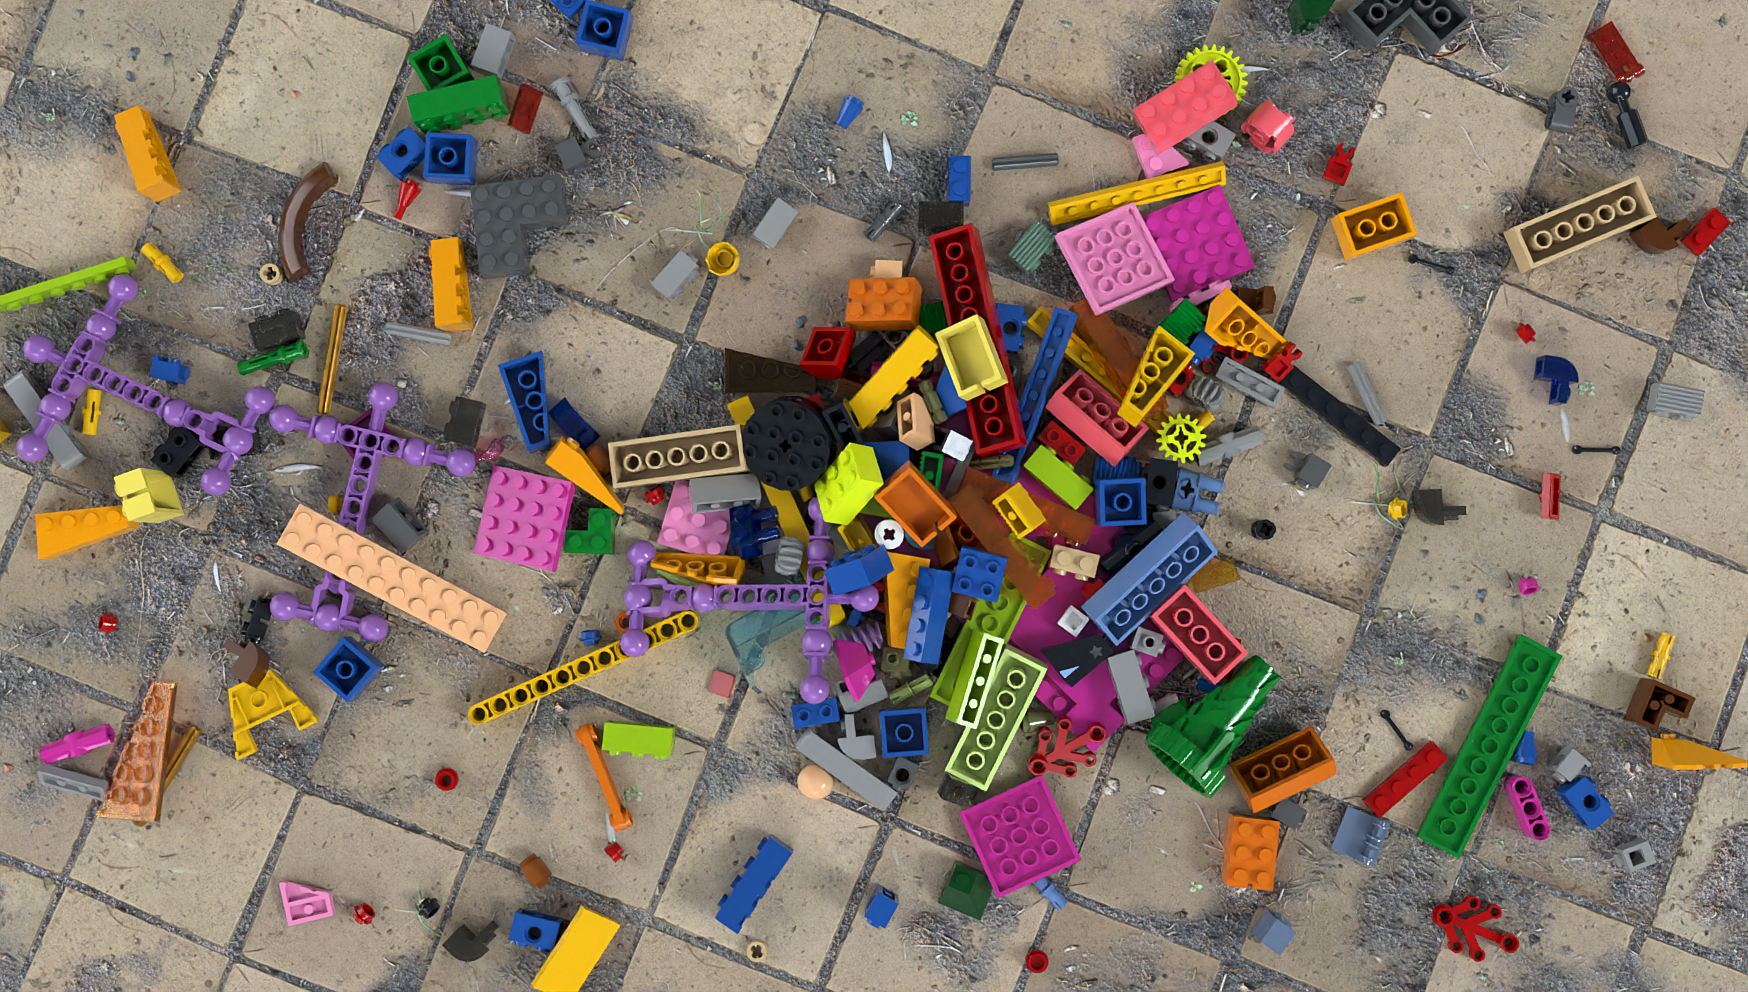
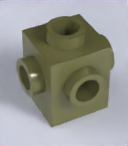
M895 647L883 648V654L879 656V667L888 678L912 677L914 661L903 658L905 649Z

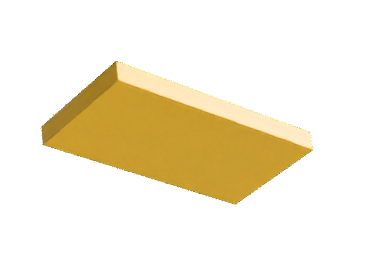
M582 905L532 981L533 988L543 992H578L621 926L620 923Z

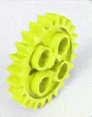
M1213 44L1211 50H1208L1207 45H1204L1202 52L1197 47L1193 51L1194 55L1188 52L1186 55L1187 60L1182 59L1179 63L1182 67H1177L1175 71L1179 75L1175 76L1174 81H1179L1192 73L1193 69H1198L1213 60L1215 65H1221L1225 71L1221 74L1223 77L1230 78V80H1225L1235 93L1237 104H1240L1242 101L1240 96H1244L1246 93L1242 88L1248 85V82L1242 79L1246 78L1248 74L1241 72L1245 65L1237 64L1239 56L1233 59L1231 57L1232 50L1226 54L1224 53L1225 46L1220 51H1217L1216 44Z

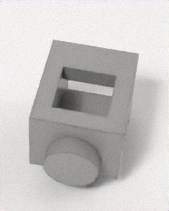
M1137 627L1132 633L1128 648L1157 657L1158 653H1163L1166 641L1163 640L1164 635ZM1148 638L1153 640L1151 647H1147L1145 644Z
M1564 746L1547 768L1553 772V778L1564 784L1566 781L1571 782L1576 779L1582 772L1581 768L1583 766L1589 767L1591 763L1575 749Z
M1637 837L1633 841L1615 847L1617 854L1613 855L1614 861L1623 870L1633 872L1657 863L1647 840Z

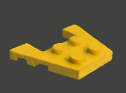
M273 669L268 670L257 689L245 682L228 689L231 718H233L235 732H233V739L236 741V760H241L259 751L249 729L290 710L299 731L320 722L319 717Z

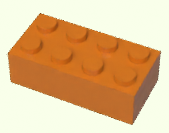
M1312 725L1229 764L1232 779L1253 813L1337 775L1335 759Z

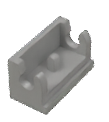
M778 197L753 231L751 237L765 247L773 249L798 211Z

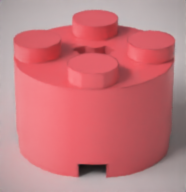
M1265 100L1242 123L1241 129L1244 134L1246 132L1249 133L1251 137L1248 140L1259 150L1267 154L1273 151V154H1276L1294 134L1292 124L1294 118L1287 112L1282 113L1272 101Z

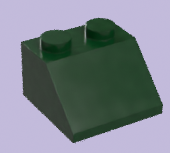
M1293 0L1286 9L1293 35L1300 33L1301 36L1313 33L1327 15L1335 0Z

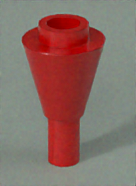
M407 178L406 181L401 180L398 205L393 217L399 220L402 219L406 208L410 206L422 191L419 188L420 183L410 178Z

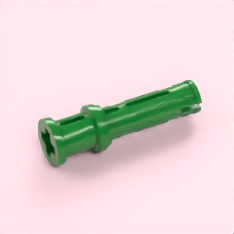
M298 339L296 343L278 346L275 351L242 362L240 361L237 363V368L240 374L245 376L246 374L280 363L288 365L293 360L299 358L306 359L309 357V351L305 342L302 339Z

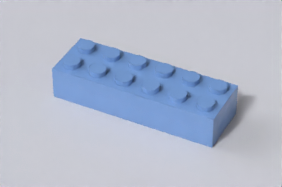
M1182 513L1085 602L1081 608L1100 631L1117 646L1214 557L1218 551L1201 527Z

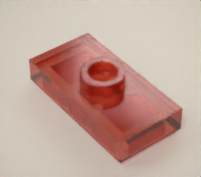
M521 83L507 126L530 135L543 92L526 83Z

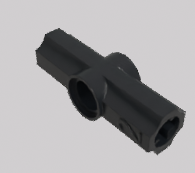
M1151 518L1147 521V524L1142 525L1132 534H1122L1116 541V546L1099 559V565L1111 576L1140 553L1163 529L1157 521Z

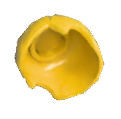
M719 242L709 249L705 261L711 273L722 277L729 276L737 270L740 256L734 245L727 242Z

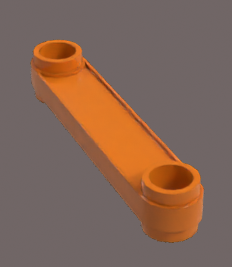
M594 723L580 726L579 729L575 730V734L579 744L586 748L612 814L609 815L611 825L615 832L625 830L633 825V819L629 809L624 808L597 743V740H599L598 731Z

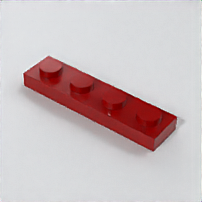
M1430 740L1362 800L1378 818H1381L1448 758L1434 741Z

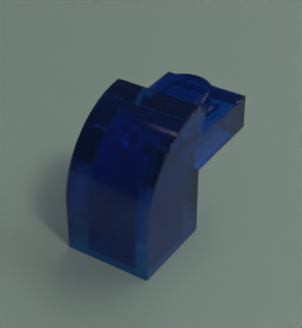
M1543 355L1536 358L1534 380L1551 382L1548 405L1559 406L1566 404L1571 395L1569 385L1579 382L1575 366L1562 357Z
M565 397L548 412L562 431L580 444L579 447L583 451L600 437L599 433Z

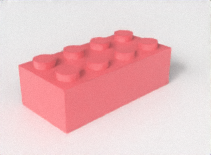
M1213 60L1134 108L1133 113L1135 120L1159 155L1237 107V99L1235 93Z
M1081 369L1055 392L1045 407L1113 467L1122 460L1149 429L1142 421L1135 428L1118 415L1117 412L1121 403Z
M1185 584L1149 616L1151 621L1211 684L1215 685L1249 654Z

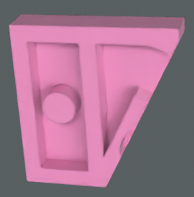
M1145 134L1135 136L1132 139L1146 179L1165 175L1189 165V162L1173 147L1158 155Z
M290 881L279 883L288 926L336 914L331 891Z

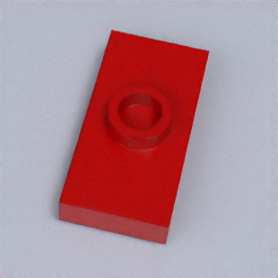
M1543 473L1542 490L1539 495L1540 502L1542 503L1541 518L1559 520L1561 476L1559 474Z

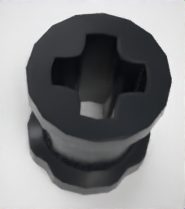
M1267 519L1258 520L1251 526V534L1257 540L1271 539L1276 533L1275 524ZM1262 526L1267 527V531L1264 533L1259 532Z

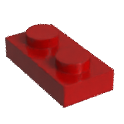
M1714 207L1680 241L1694 255H1701L1731 222Z

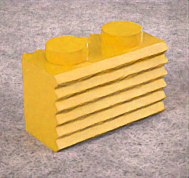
M1017 483L992 501V504L1001 513V516L1009 524V527L1012 528L1014 535H1017L1018 539H1021L1046 521L1041 510L1034 504L1028 492L1020 483Z

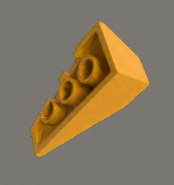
M1225 287L1210 303L1205 332L1220 345L1232 346L1237 350H1245L1269 359L1276 351L1281 354L1283 353L1284 346L1288 341L1228 287Z
M561 436L549 448L545 463L621 515L624 511V504L579 447L580 444L571 437L567 439Z

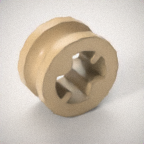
M265 264L260 269V278L265 283L277 285L283 280V271L275 264ZM271 269L276 272V276H272V280L267 276L268 272L271 273Z
M756 939L748 945L747 956L751 961L760 962L767 956L768 946L764 941ZM755 945V948L758 945L761 946L763 955H753L754 949L752 946Z

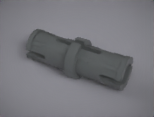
M893 199L881 214L878 213L875 216L876 220L863 234L874 243L886 228L889 229L891 227V222L903 210V207L899 203L896 204V201Z

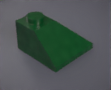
M955 860L938 903L981 921L993 887L986 872Z

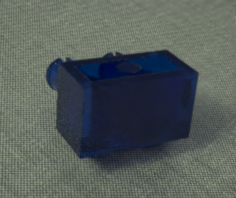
M749 503L729 509L731 545L741 560L763 555L762 543L781 539L778 525L761 529V523L779 520V516H776L779 515L776 506L757 511Z

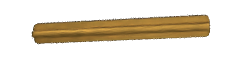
M335 304L333 307L316 410L317 413L329 415L331 411L347 314V307L341 304Z
M195 725L189 726L133 817V824L142 827L147 823L201 735L202 729Z

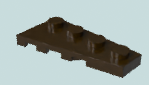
M725 348L726 394L816 392V376L806 372L800 365Z

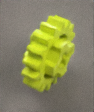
M1177 414L1176 420L1169 416L1168 424L1165 422L1161 423L1164 430H1157V434L1161 435V438L1156 439V443H1162L1158 450H1165L1164 458L1172 456V461L1180 458L1183 464L1187 457L1193 461V454L1200 455L1201 452L1198 448L1205 447L1206 445L1201 442V439L1206 438V435L1200 434L1204 427L1196 426L1198 419L1192 422L1189 421L1190 415L1188 414L1185 419H1182L1181 414ZM1184 424L1190 426L1195 433L1188 432ZM1175 425L1176 431L1172 435L1166 436L1169 428ZM1180 429L1182 435L1187 437V440L1183 443V449H1181L1180 442L1174 439L1178 437ZM1191 442H1196L1195 447L1187 453V445ZM1167 444L1174 445L1177 448L1178 453L1171 451L1168 448Z

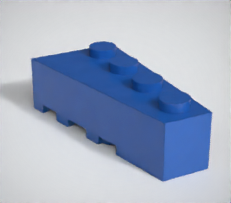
M539 351L499 364L498 367L527 451L531 454L551 447L543 352Z
M773 834L768 839L764 837L757 846V849L760 851L756 857L750 856L743 866L747 870L742 877L740 875L736 876L730 885L733 888L729 895L724 894L717 904L720 908L715 919L736 934L740 932L745 919L750 917L759 899L765 895L772 880H775L793 853L794 849Z

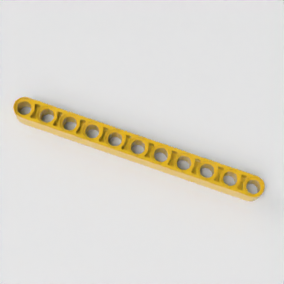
M748 395L727 404L736 425H745L746 421L755 412ZM761 481L785 537H795L803 542L804 548L800 570L807 584L809 565L806 549L810 543L808 536L811 535L791 491H781ZM816 572L814 578L821 579L825 572ZM816 594L813 598L814 602L821 601L824 594ZM830 604V624L828 628L848 620L841 604Z
M691 610L684 611L643 629L645 633H649L653 637V642L649 645L648 650L698 628L700 624L698 613ZM687 614L694 617L695 622L692 627L685 626L683 622ZM665 624H670L674 628V632L670 637L663 633ZM620 640L473 705L468 711V719L476 725L489 722L632 657L625 655L621 650ZM604 651L611 655V661L608 664H604L600 658ZM582 661L589 663L590 670L588 673H583L580 670ZM562 670L569 674V680L566 683L562 682L559 678ZM540 680H545L548 683L546 692L539 689L538 684ZM520 689L527 692V699L525 701H521L518 698V691ZM499 698L505 700V710H500L497 707ZM478 708H482L485 711L483 720L479 719L476 715Z

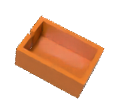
M915 277L850 279L848 299L850 302H847L845 322L854 331L914 330L919 325L922 287Z
M910 460L888 477L874 495L875 499L921 547L937 535V527L934 524L936 521L938 528L942 531L957 518L955 508Z
M1228 812L1221 879L1224 884L1233 887L1248 888L1250 886L1252 889L1273 891L1280 821L1273 817Z

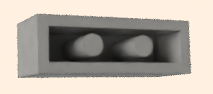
M743 472L739 475L725 474L716 477L689 479L688 491L692 514L760 508L761 491L759 479L753 473Z
M1128 649L1110 655L1105 661L1125 723L1129 725L1154 717L1153 710L1157 708L1153 697H1149L1146 689L1149 688V682L1146 675L1141 673L1139 666H1142V660L1139 653H1135L1134 649Z

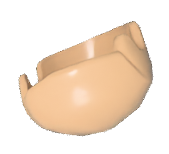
M810 764L803 768L797 780L798 788L802 794L813 800L823 799L830 795L834 787L832 774L819 765Z

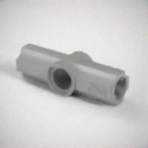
M1256 425L1236 433L1231 432L1217 437L1214 441L1206 443L1205 447L1198 448L1201 454H1193L1195 462L1198 464V467L1218 459L1223 460L1240 454L1243 450L1263 444L1261 430Z

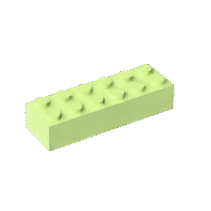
M1006 644L996 665L977 729L965 727L945 771L987 791L1048 669L1047 663Z

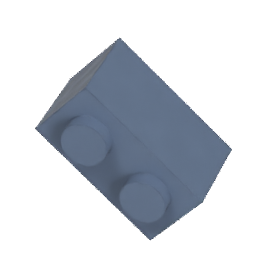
M1268 910L1265 911L1251 930L1254 936L1279 956L1296 934L1290 928L1293 925L1277 911L1272 914Z

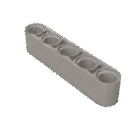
M23 369L4 382L3 385L35 429L41 416L34 412L35 410L40 412V402L46 394L34 377ZM61 420L59 422L64 425L60 426L55 423L46 441L50 452L64 469L71 471L87 459L89 454L66 421Z
M808 727L794 745L805 756L883 811H886L898 794V791L890 787L888 783Z

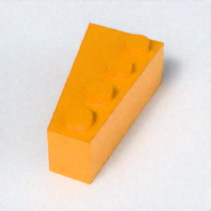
M137 105L114 115L116 121L115 128L121 137L138 192L157 202L182 192L149 111Z
M458 237L431 240L429 257L432 261L431 276L433 280L435 326L445 332L472 330L473 322L464 243Z
M123 505L35 514L38 560H53L67 553L78 551L81 548L98 544L103 540L139 529V522L128 521L122 512Z
M887 552L894 567L892 572L883 577L887 645L905 649L920 566L929 568L930 559Z

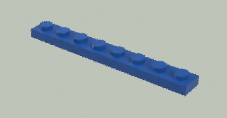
M1057 307L1053 311L1018 404L1028 446L1000 453L999 455H1013L1014 465L1012 467L994 468L991 475L993 479L1014 485L1076 323L1078 315L1074 312Z

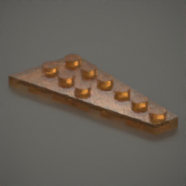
M151 683L141 707L143 712L139 721L134 723L132 738L130 742H126L113 773L114 780L109 790H106L103 796L105 799L101 810H97L95 817L160 822L178 683Z

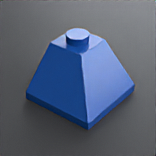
M945 365L935 391L943 407L941 410L945 411L948 419L965 412L967 405L965 400L958 396L949 369Z

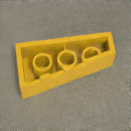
M1158 326L1150 338L1117 414L1136 428L1188 365L1195 353L1161 326Z

